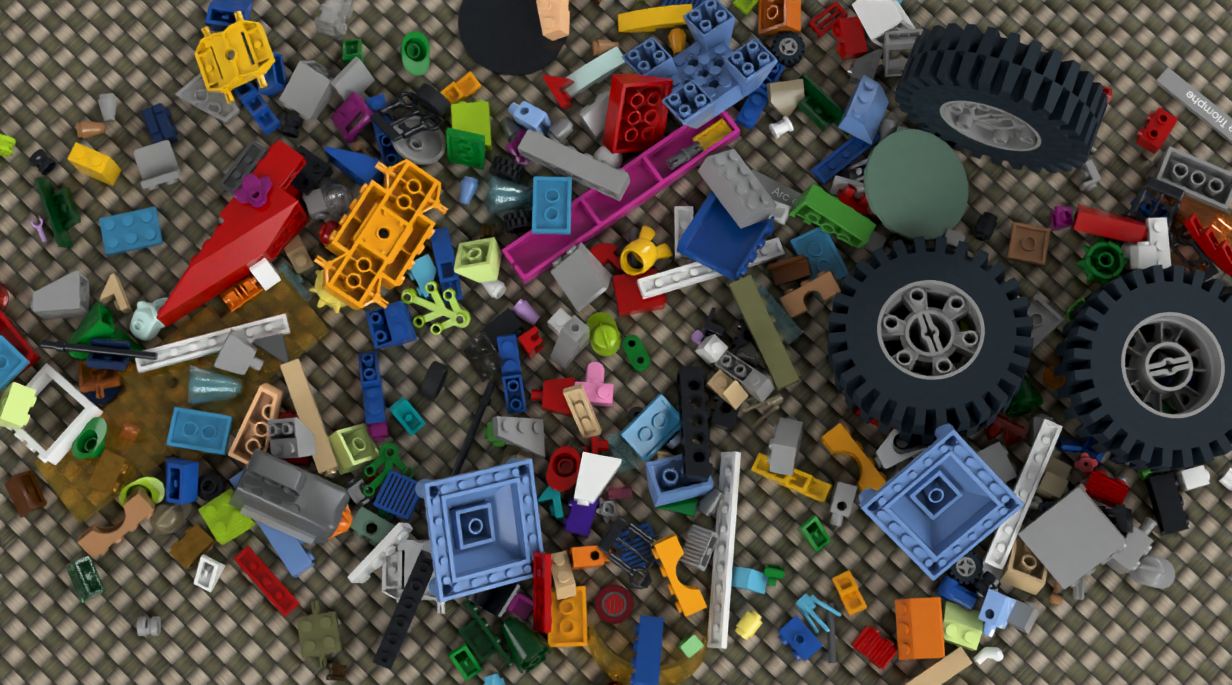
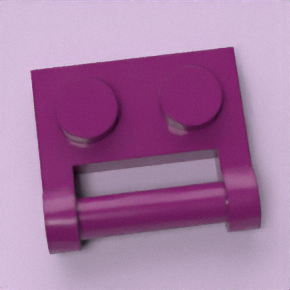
M353 92L330 119L342 132L344 139L352 143L359 131L368 122L372 121L370 116L374 113L358 93ZM363 113V117L350 130L351 124Z

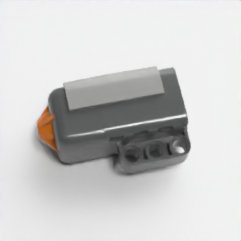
M257 448L252 453L229 501V505L241 510L240 514L310 545L312 542L325 544L329 539L348 531L353 520L348 506L350 498L348 490Z

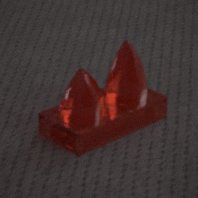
M999 413L995 421L987 427L986 431L988 440H991L1006 429L1005 441L1008 446L1016 444L1021 438H1025L1028 433L1027 427Z

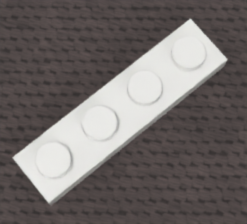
M399 522L348 576L351 583L366 582L370 578V574L382 566L383 560L396 551L399 543L409 537V533L413 530L411 525Z

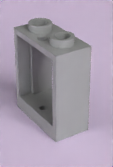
M923 29L886 31L884 33L883 69L885 77L901 76L903 73L901 71L904 70L908 60H889L890 50L912 49L917 36L922 34Z

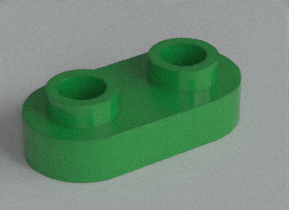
M636 335L626 336L623 339L622 348L632 368L639 372L647 370L650 365V358L641 340ZM634 341L636 345L630 347L628 343ZM643 358L644 363L639 364L637 359Z

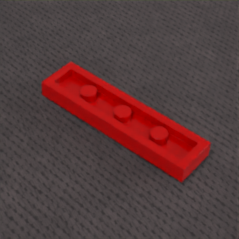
M247 545L233 558L284 617H287L301 604L250 546Z
M534 551L533 630L550 633L552 625L551 553Z

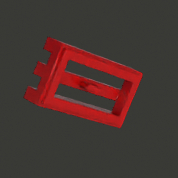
M836 1L808 22V26L812 28L814 33L816 32L818 38H821L833 28L838 19L847 18L848 14ZM833 9H838L828 18L822 21L820 24H818L817 26L815 25V23H817L820 19L826 16ZM840 13L842 14V15L839 16L837 19H835L832 23H830L828 26H826L823 30H821V31L819 30V29H821L824 25H826L828 22H830L833 18H835L837 15H839Z

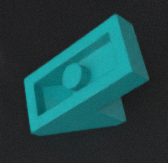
M404 396L388 408L411 436L426 424Z
M548 486L537 503L553 501V504H550L551 516H556V520L564 519L560 492Z

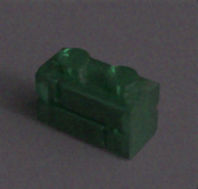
M90 555L73 561L66 567L76 592L79 593L78 596L81 603L94 599L105 592Z

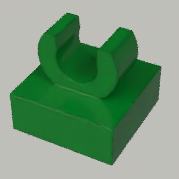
M764 563L763 574L768 576V585L776 586L777 578L783 579L784 566Z

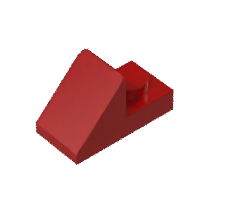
M550 75L542 76L561 108L565 110L571 108L573 105L570 100L572 99L565 89L575 82L568 78Z

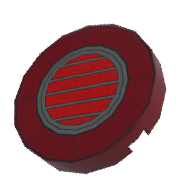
M615 584L606 586L596 596V613L606 623H622L633 612V597L623 586Z

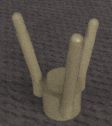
M777 389L772 391L763 403L759 401L743 409L744 412H747L763 404H766L768 408L771 407L751 425V428H754L771 413L780 409L779 405L783 403V398ZM751 395L748 396L744 401L753 400L756 398H754Z

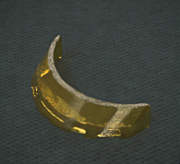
M590 624L588 647L595 662L614 681L623 683V685H630L631 673H635L632 663L623 660L609 650L598 636L594 624ZM703 637L701 641L703 647L691 658L686 656L674 663L660 666L659 685H678L689 678L706 657L708 637Z

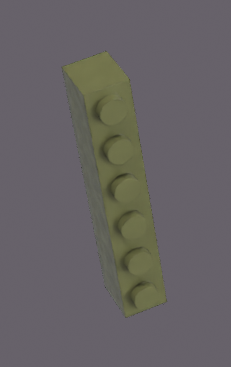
M748 275L730 283L731 293L777 391L799 382L800 371L797 365H792L790 360L793 358L789 348L785 349L782 343L785 341L781 331H777L774 326L776 320L773 314H769L766 309L768 303L764 295L760 296L758 292L760 286L756 278L752 279L751 275Z

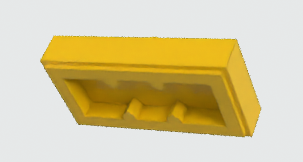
M721 118L693 137L692 141L693 143L696 141L700 142L697 148L702 146L704 152L733 131L726 121Z

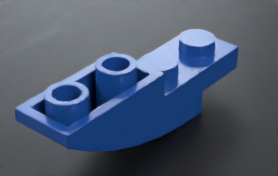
M777 62L760 87L749 94L736 118V123L750 130L753 129L768 102L766 84L778 82L785 68L784 65Z
M384 94L366 98L367 106L374 114L378 112V109L387 106ZM382 116L389 124L392 123L388 116ZM372 121L383 164L387 167L398 164L402 161L401 155L395 150L391 139Z
M448 227L434 229L435 232L431 236V243L442 295L446 289L452 288L456 293L457 301L463 300L459 276L454 272L455 258ZM446 292L448 297H452L450 292Z
M516 334L497 336L507 413L526 412Z
M377 351L358 354L366 423L368 425L386 421V408Z

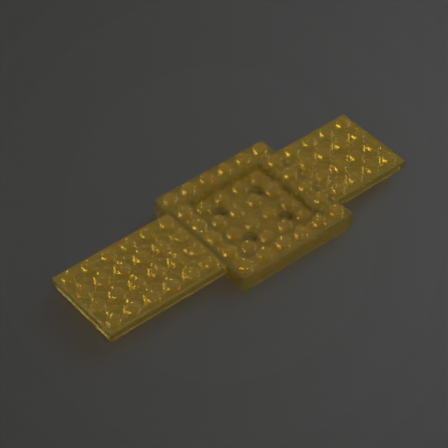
M282 272L279 274L281 281L266 291L265 289L262 290L258 295L248 300L240 308L233 312L231 311L222 319L214 308L208 305L155 347L286 314L291 333L284 336L286 337L290 361H292L330 331ZM257 347L255 357L264 360L260 371L248 367L245 375L214 367V362L219 352L208 355L209 361L206 364H200L199 357L142 373L138 372L136 361L128 366L126 370L120 373V381L128 391L104 408L100 416L107 423L105 449L131 461L129 464L131 465L130 471L123 477L121 489L117 494L115 493L114 497L87 485L102 454L92 459H77L73 456L71 448L56 466L49 461L44 463L41 459L36 460L34 464L78 523L82 524L120 495L126 485L142 478L164 461L166 456L176 452L181 459L196 462L207 454V452L166 445L174 407L192 410L200 408L204 412L232 416L231 435L241 427L259 387L266 382L274 386L269 379L281 370L280 365L284 363ZM176 378L178 385L175 388H170L168 385L169 381ZM225 384L232 385V391L228 394L222 392Z

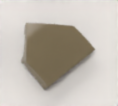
M803 79L766 84L769 101L767 105L780 113L782 118L784 116L788 117L804 98Z

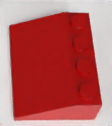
M631 73L612 75L602 144L612 154L645 151L664 138L668 108L663 104L662 99L671 94L673 79Z

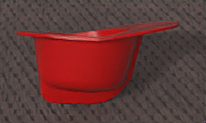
M563 446L553 452L546 473L547 483L552 489L566 491L576 483L581 464V457L576 449Z

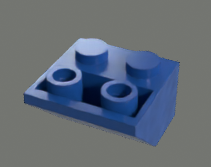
M212 0L208 7L205 24L209 27L210 31H224L229 25L237 22L234 15L236 11H241L244 20L249 21L253 1Z
M400 300L388 304L385 309L379 307L365 312L375 349L400 346L417 340L409 308L405 302Z
M170 456L165 457L164 487L167 502L182 505L197 501L199 462Z

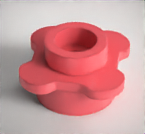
M1086 452L1082 453L1081 458L1074 462V467L1080 469L1084 475H1088L1098 465L1097 460L1089 457V454Z

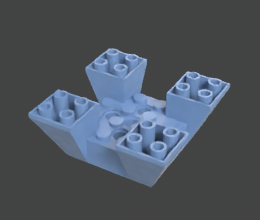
M706 0L683 16L695 43L673 58L653 36L622 56V59L636 74L673 79L671 94L662 99V102L683 125L696 129L758 89L778 62L777 58L756 38L735 52L729 48L735 17L718 0Z

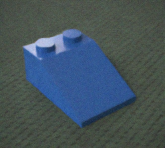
M327 146L324 148L329 162L361 187L364 183L368 184L371 180L379 185L384 181L385 175L374 168L377 162L380 161L376 157L372 159L366 154Z

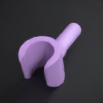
M39 215L41 221L39 224H35L33 218H31L32 226L37 228L42 242H46L47 239L42 228L43 218Z
M696 330L691 335V339L699 346L704 335L701 331Z

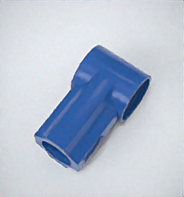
M947 576L943 577L935 593L937 596L950 602L953 601L968 610L972 609L978 597L977 594L960 586V583Z

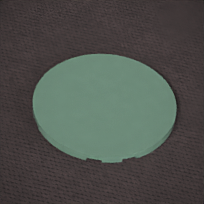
M900 130L882 139L869 154L863 177L865 195L872 212L878 216L883 222L882 225L888 230L908 240L924 236L925 241L936 239L937 236H943L948 229L952 230L958 224L967 206L968 181L959 157L942 139L922 130Z

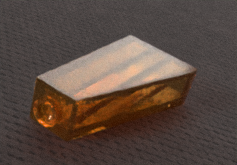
M1184 195L1181 202H1179L1182 205L1175 220L1184 225L1183 222L1187 216L1195 213L1204 229L1211 226L1219 242L1227 240L1229 245L1232 246V215ZM1174 199L1170 205H1173L1175 201L1177 202V199Z

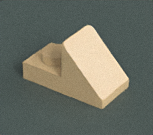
M299 234L296 235L284 250L297 275L300 276L314 269L315 266Z
M111 274L101 294L100 301L108 303L114 300L117 310H121L126 315L133 311L119 278L115 274Z
M719 370L707 383L713 391L735 410L749 396L737 380L733 381L722 370Z

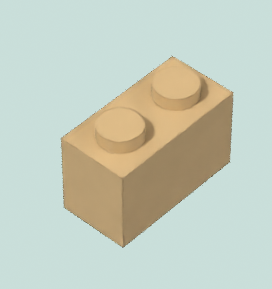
M567 551L551 554V578L557 600L576 596V583Z

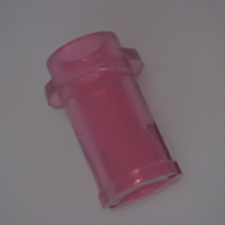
M612 486V488H608L609 500L632 499L631 486L620 488Z

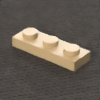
M579 384L564 388L563 394L582 438L600 435L602 429L583 385Z

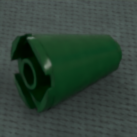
M1026 375L1016 397L1013 396L1009 407L1005 411L1007 416L1011 414V417L1027 414L1031 412V407L1036 405V408H1038L1044 402L1042 396Z
M509 617L502 622V634L515 665L521 674L524 673V669L529 672L546 660L544 655L547 652L551 654L552 648L518 618Z

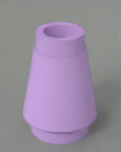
M521 298L511 310L515 313V316L532 325L540 318L530 304Z

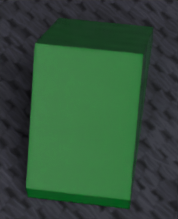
M362 39L343 41L342 57L345 66L355 57H358L365 65Z
M815 514L797 529L816 553L831 541Z
M464 643L448 653L465 681L483 671L467 644Z

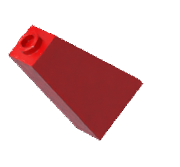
M1078 204L1073 219V230L1135 244L1141 242L1142 239L1145 240L1148 234L1145 222Z

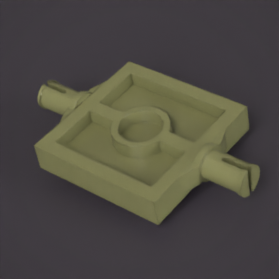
M312 601L313 614L307 617L296 618L302 658L319 657L320 669L327 668L328 664L327 656L331 653L342 651L338 617L336 611L320 612L319 601Z

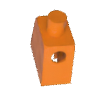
M598 545L572 547L567 551L572 571L599 568L604 565V562L610 561L607 559L608 555L598 549ZM590 554L594 555L595 560L591 559Z

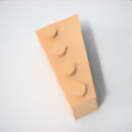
M536 0L543 36L552 41L568 36L570 11H568L570 0Z
M267 382L259 387L229 450V456L247 464L255 448L270 454L268 420L278 419L283 395L282 390Z

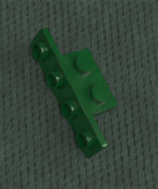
M803 73L799 79H803L804 95L806 97L799 102L797 107L823 132L833 124L838 127L844 110L808 75ZM840 129V130H841L842 132H844L847 136L849 135L848 132H846V131Z
M36 178L37 191L40 194L43 208L46 211L49 225L52 228L58 247L72 248L73 243L68 229L80 223L81 218L70 188L63 187L54 192L50 179Z
M465 600L463 606L471 615L473 621L461 628L458 633L480 664L498 653L506 666L510 668L513 665L511 654L508 650L504 651L500 646L502 642L496 634H491L488 629L490 625L484 617L482 619L477 614L479 610L476 605Z

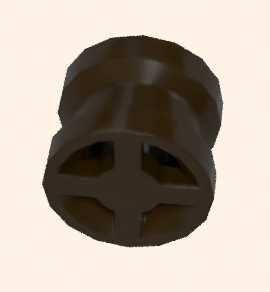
M481 223L480 240L492 237L496 239V224L486 225Z
M327 664L329 674L326 676V680L346 681L344 674L347 670V665Z

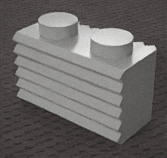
M693 524L692 528L687 532V540L685 546L682 547L684 554L679 558V561L704 572L719 535L714 531Z

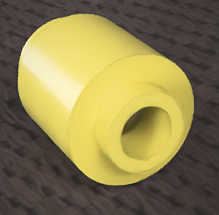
M753 610L751 613L746 611L736 624L737 628L734 631L747 641L749 637L752 638L762 625L760 621L762 617Z

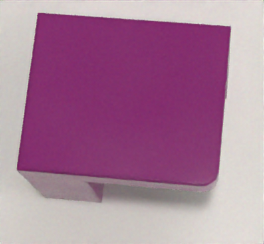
M517 593L508 605L507 610L526 620L533 609V601Z

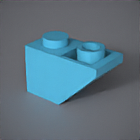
M426 254L415 260V264L407 272L412 281L416 280L418 286L415 288L419 296H424L426 300H430L431 294L425 290V286L429 281L436 282L438 272L429 254ZM429 284V288L433 290L434 286Z

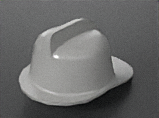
M1150 554L1142 555L1139 559L1141 563L1134 572H1129L1135 582L1160 589L1169 587L1175 579L1173 565L1164 558Z

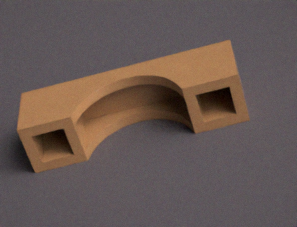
M140 487L124 499L125 517L120 523L111 527L93 524L79 535L77 543L93 559L98 555L100 557L109 550V546L113 543L118 544L124 538V534L128 531L133 532L139 526V522L143 519H149L155 513V502Z

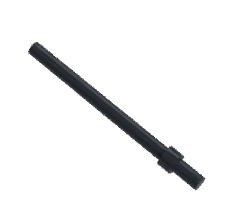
M42 340L41 348L56 349L57 352L75 351L157 360L158 358L157 352L73 344L63 340H57V342Z
M488 382L484 394L480 396L478 401L480 404L450 476L459 475L485 409L489 407L492 400L490 397L496 385L492 382Z

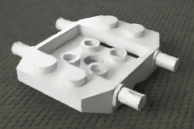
M406 539L399 543L393 554L383 560L382 592L399 602L403 592V550H405V588L421 549L431 553L430 540ZM433 571V574H432V576H431V578H430V581H431L432 578L435 577L434 571ZM428 583L421 600H436L437 614H445L446 601L438 602L436 596L430 593Z

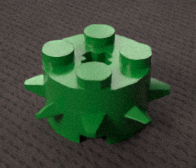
M1099 237L1094 246H1082L1086 253L1082 261L1077 262V266L1081 267V270L1087 277V282L1093 281L1105 285L1115 277L1123 276L1121 271L1125 264L1130 262V259L1123 257L1124 253L1120 249L1121 244L1119 242L1116 244L1112 242L1106 243L1102 237Z

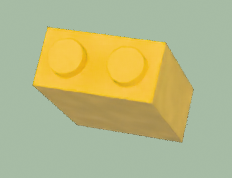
M77 142L67 158L80 173L111 186H114L121 172V169L111 157Z

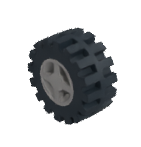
M784 31L774 38L771 53L777 58L778 63L786 65V67H790V65L795 66L804 55L805 43L802 42V37H798L797 33L792 34V31H789V33Z
M970 550L947 569L946 572L950 578L960 583V585H969L976 582L982 575V560L978 557L977 553Z

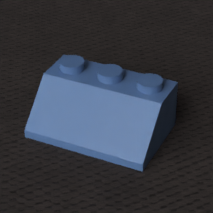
M865 75L861 77L854 87L838 128L869 144H872L889 103L880 83Z
M682 454L645 464L648 488L655 507L708 494L714 484L711 475L707 482H684ZM694 458L696 462H702L701 459Z

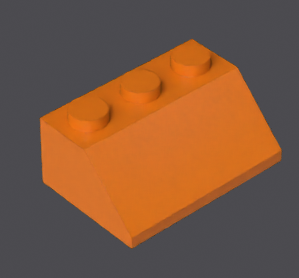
M758 0L759 35L777 36L784 31L786 33L792 31V34L801 31V0Z
M941 597L895 600L899 660L945 658Z

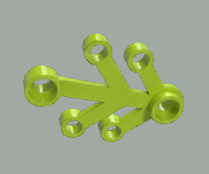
M429 281L425 286V290L432 295L434 302L417 296L416 290L411 287L402 291L401 300L406 304L415 303L432 310V312L417 315L413 319L414 326L420 328L426 322L441 316L450 318L442 323L435 322L431 326L430 330L434 335H438L444 329L454 325L458 328H465L471 321L470 314L460 308L455 297L456 293L452 288H448L443 292V298L450 302L452 310L446 308L438 291V284L435 281ZM429 284L434 286V290L429 288ZM446 292H450L452 297H448ZM405 294H409L411 299H406ZM458 316L463 318V322L458 320ZM417 318L422 320V324L417 323ZM434 326H438L440 331H436Z

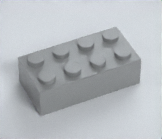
M1171 146L1164 151L1153 178L1184 190L1185 194L1182 200L1217 215L1223 214L1228 209L1232 199V172Z
M735 149L706 157L698 170V173L740 229L767 220L777 206Z

